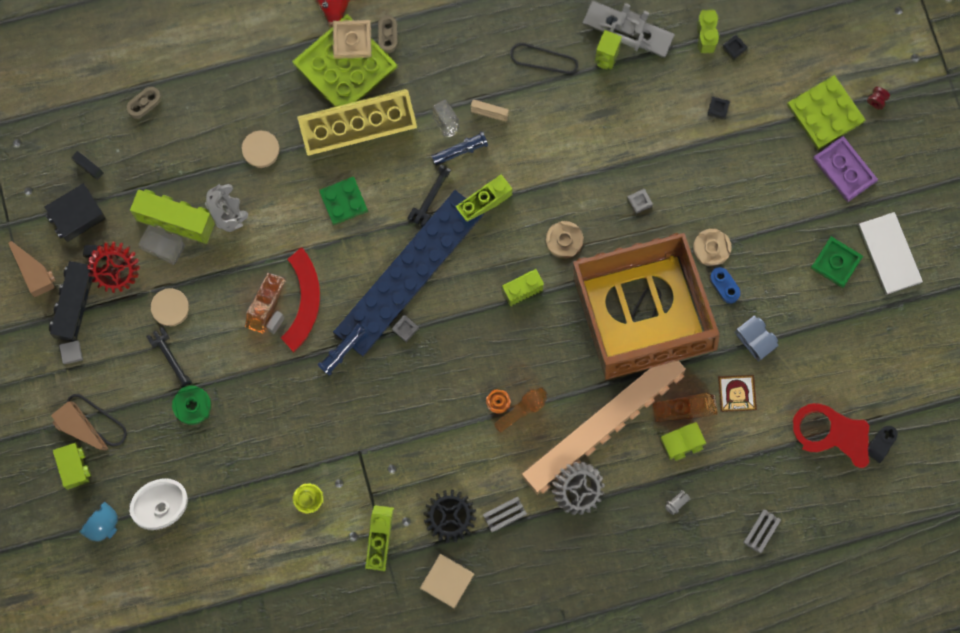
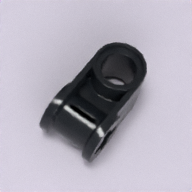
M887 425L883 427L868 444V456L879 464L886 457L898 437V432L893 426ZM887 431L890 432L889 436L891 438L885 439V433Z

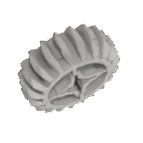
M574 462L573 467L570 464H566L567 470L560 469L562 475H555L558 482H553V486L557 487L552 490V493L556 495L554 500L558 502L560 508H563L567 513L570 512L572 515H576L577 512L583 515L584 510L589 513L591 506L597 508L596 501L602 502L599 495H604V492L600 490L605 487L601 482L603 477L598 475L599 471L590 464L587 465L581 462L579 465V463ZM586 475H588L590 479L591 487H588L586 485ZM566 490L570 491L571 502L566 497Z

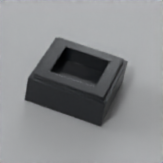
M737 34L721 47L733 61L748 50V46Z
M712 96L707 115L725 120L730 101Z

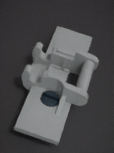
M592 0L583 21L584 25L601 32L606 30L622 36L621 43L633 47L635 51H638L640 47L662 57L666 56L674 34L646 23L649 15L648 12L644 11L643 14L638 15L630 11V5L625 3L622 12H619ZM617 30V31H620V32H622V33H624V34H626V35H629V36H632V37H634V38H637V41H635V40H633V39H631V38H628V37H626V36H623V35H621V34H618V33H616V32H614V31ZM643 32L649 33L651 38L649 40H645L643 38Z

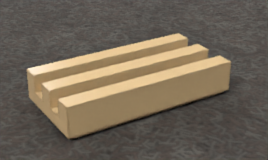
M477 100L472 101V113L507 122L509 116L508 109Z

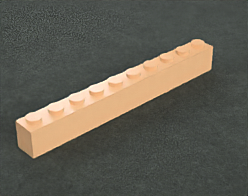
M679 361L650 368L522 474V478L536 495L540 492L544 494L552 487L550 484L555 479L558 482L555 475H562L560 469L566 471V464H570L572 467L574 462L580 464V459L584 455L590 456L596 450V445L606 443L611 438L610 434L613 431L619 432L626 426L625 421L629 418L631 420L636 418L640 414L639 410L642 407L648 408L655 402L654 397L658 394L662 396L670 389L668 386L671 383H678L684 378L683 373L686 370Z

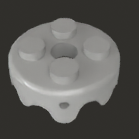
M219 184L207 192L205 206L218 228L232 232L243 226L242 222L248 217V213L240 211V200L238 198L229 196L233 186L231 184L220 186Z

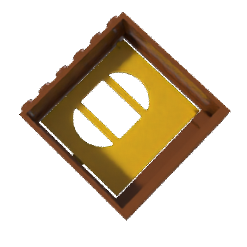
M674 233L667 238H655L644 244L636 243L632 247L625 249L617 248L613 252L598 253L594 257H583L573 262V278L605 380L718 349L720 334L685 233ZM677 257H679V260H680V263H681V266H682L684 275H683V273H682V270H681V267H680V264H679V261H678V258H677ZM652 276L664 280L673 292V304L667 313L663 311ZM646 278L658 316L633 322L621 284ZM686 281H687V283H688V286H689V289H690V292H691V295H692V298H693V301H694V304H695V307H696V310H697V313H698L700 322H699V320H698V317H697V314H696V311H695V308H694V305H693V302H692V299H691V296H690V293H689V290H688ZM612 287L616 289L626 324L615 320L607 311L605 300Z

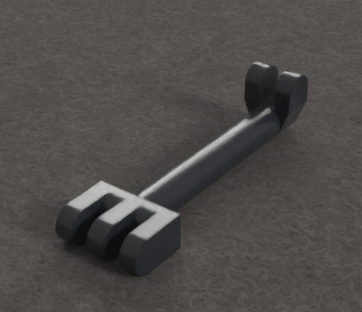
M440 165L438 169L439 176L420 209L418 210L413 207L407 218L411 221L414 215H416L415 224H418L422 218L421 227L430 219V215L426 214L443 182L451 173V169L445 168L443 165Z
M163 326L159 328L163 335L159 336L157 331L153 332L156 339L153 340L150 334L146 337L153 348L160 347L178 377V383L181 388L186 387L185 385L192 384L189 376L184 374L165 341L170 339Z

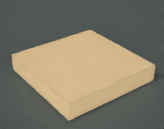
M370 20L333 21L334 59L371 57Z
M440 554L420 589L455 609L474 573Z

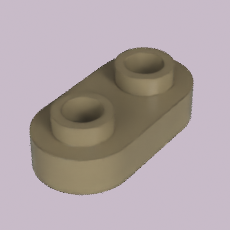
M388 15L383 16L378 23L379 47L385 53H391L397 48V22L394 17ZM390 25L391 28L386 29L385 26ZM387 42L391 43L390 46H386L385 44Z
M147 87L130 100L127 104L129 115L136 119L142 118L156 107L161 101L159 90L155 87ZM155 96V99L149 100V97ZM139 107L140 111L135 112L134 110Z

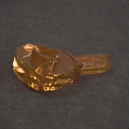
M540 387L537 390L532 389L523 395V400L513 407V410L495 422L496 429L499 432H503L521 417L523 418L530 412L536 413L545 406L544 402L548 399L546 390Z

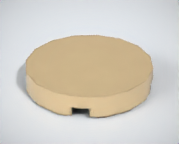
M267 131L252 132L245 138L242 145L243 157L248 164L257 168H264L273 164L280 152L277 139Z
M561 221L549 228L546 235V245L552 255L561 259H568L580 252L584 237L576 224L570 221Z
M707 229L696 237L693 244V252L700 263L706 266H718L728 259L731 253V242L729 237L720 232V230Z
M173 288L164 289L153 297L151 313L159 324L176 326L181 324L188 316L189 302L181 291Z

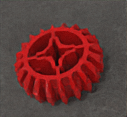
M115 241L112 242L111 247L107 242L104 243V248L99 245L97 251L93 250V257L88 259L90 264H88L87 269L91 270L88 275L91 277L95 276L92 279V283L98 281L97 287L105 286V292L109 288H111L112 293H115L116 288L123 292L124 287L129 289L130 284H134L135 278L139 276L137 271L140 270V266L136 265L139 259L133 258L136 254L135 252L129 253V246L123 249V243H120L119 247L116 246ZM115 255L120 256V257H122L123 259H122V260L117 259V258L115 257ZM107 256V264L99 268V260ZM129 267V274L121 279L120 271ZM104 275H109L110 277H112V279H109Z

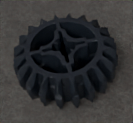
M443 490L444 497L436 493L438 500L435 501L433 498H430V502L433 505L426 504L425 507L430 512H424V516L430 518L425 519L424 523H431L427 527V531L434 529L431 534L432 537L440 534L438 541H442L443 536H445L446 543L450 542V537H453V541L456 543V536L459 535L464 540L463 532L467 535L471 534L467 528L475 527L470 521H476L477 518L471 516V514L476 513V509H469L473 506V502L466 504L469 497L465 496L461 499L462 492L459 491L456 497L454 496V490H451V496H447V491ZM447 501L457 502V505H454L452 508H446L441 504ZM462 507L467 514L464 524L457 517ZM436 508L443 515L438 526L434 522ZM445 512H453L455 520H446ZM450 524L459 528L453 532L442 530Z

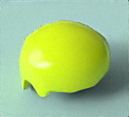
M311 483L299 486L293 494L294 506L298 511L305 514L317 511L323 503L322 491L318 486Z

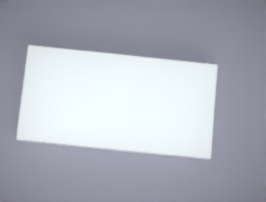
M895 212L858 225L886 295L923 282Z

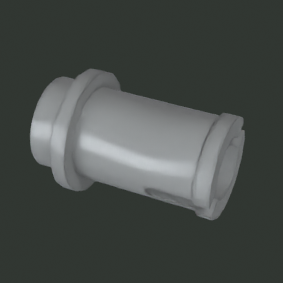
M683 490L671 501L666 502L665 508L672 515L677 514L678 510L690 500L687 494L684 495L685 492Z

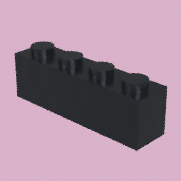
M69 261L68 266L64 269L63 276L65 279L64 283L59 287V302H56L54 306L55 317L49 325V332L53 338L70 342L77 341L94 277L88 275L91 270L87 269V264Z

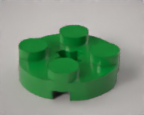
M197 386L183 387L172 401L174 415L184 424L196 425L210 416L212 408L211 399L203 389ZM191 400L197 403L194 410L187 408Z

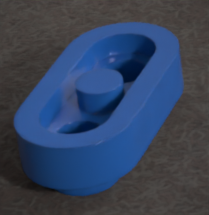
M714 269L710 275L711 284L724 302H736L740 297L738 285L726 269ZM722 274L724 278L718 279L717 275ZM728 290H733L734 295H729Z

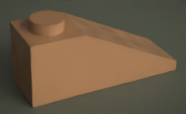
M12 241L8 243L28 289L34 297L56 288L53 283L56 279L52 271H48L42 264Z
M68 401L51 415L54 419L53 424L59 431L62 430L100 450L106 451L108 449L75 402Z

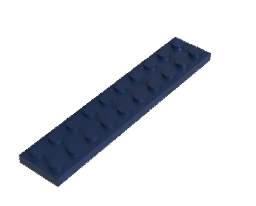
M456 190L452 192L333 331L343 341L357 323L363 326L367 332L352 347L362 357H364L483 217L484 213L466 222L455 207L466 198Z

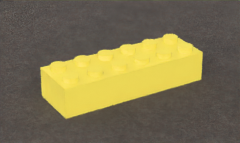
M407 89L298 116L307 156L417 128Z

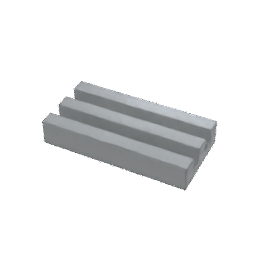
M518 497L483 514L492 533L527 515ZM515 503L517 504V506H515L514 508L492 519H489V517L494 515L495 513ZM520 510L521 513L493 527L492 523Z
M764 509L745 539L744 544L761 553L781 519L776 518ZM764 516L768 517L753 544L749 542ZM771 520L774 521V524L772 525L762 544L760 545V547H757V543L759 542L766 528L770 524Z

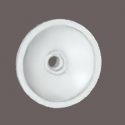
M158 479L140 488L134 495L130 504L131 517L138 526L144 529L157 530L165 528L176 522L184 513L188 503L187 493L184 487L175 480Z

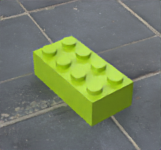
M147 189L137 191L130 209L135 220L205 244L208 243L215 225L207 209L202 207L196 209L187 202L180 201L178 203L169 196L162 195L160 197Z

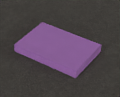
M844 136L813 157L815 163L847 203L878 181Z

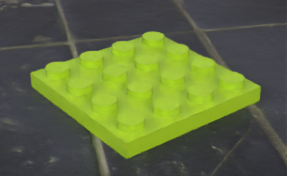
M347 14L340 21L354 20ZM333 27L292 61L293 65L334 107L360 101L398 68L397 64L372 39L370 58L334 59Z

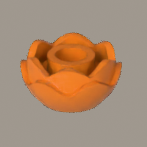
M493 390L486 398L489 410L494 413L505 412L511 403L508 393L503 390Z

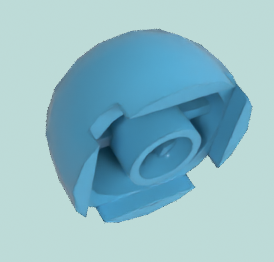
M106 502L102 503L99 511L96 510L80 533L92 541H102L106 537L111 538L118 530L115 528L118 522L115 510Z

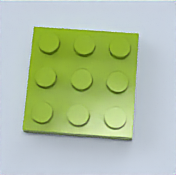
M835 75L787 103V106L817 150L865 122V118Z

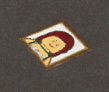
M754 375L718 376L721 412L757 410Z

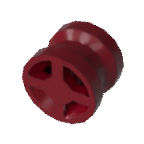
M876 86L872 91L873 94L868 97L867 102L872 107L882 110L885 106V101L889 100L891 95L884 88Z

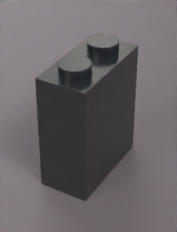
M84 183L45 206L47 210L46 218L50 224L55 223L57 226L54 229L60 239L64 238L66 242L71 241L106 219Z

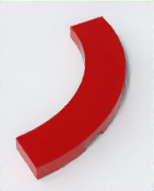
M302 247L287 259L297 274L301 290L300 307L297 316L288 331L281 337L282 341L293 353L308 338L317 320L320 307V286L317 273L308 254Z

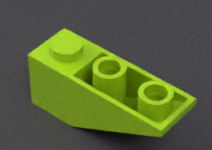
M501 174L455 207L466 222L511 197L513 188Z
M374 505L371 515L366 569L385 571L394 511L392 507Z

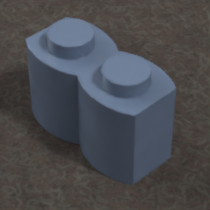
M753 316L737 328L734 333L759 362L779 345L777 337L773 333L766 331L764 321Z

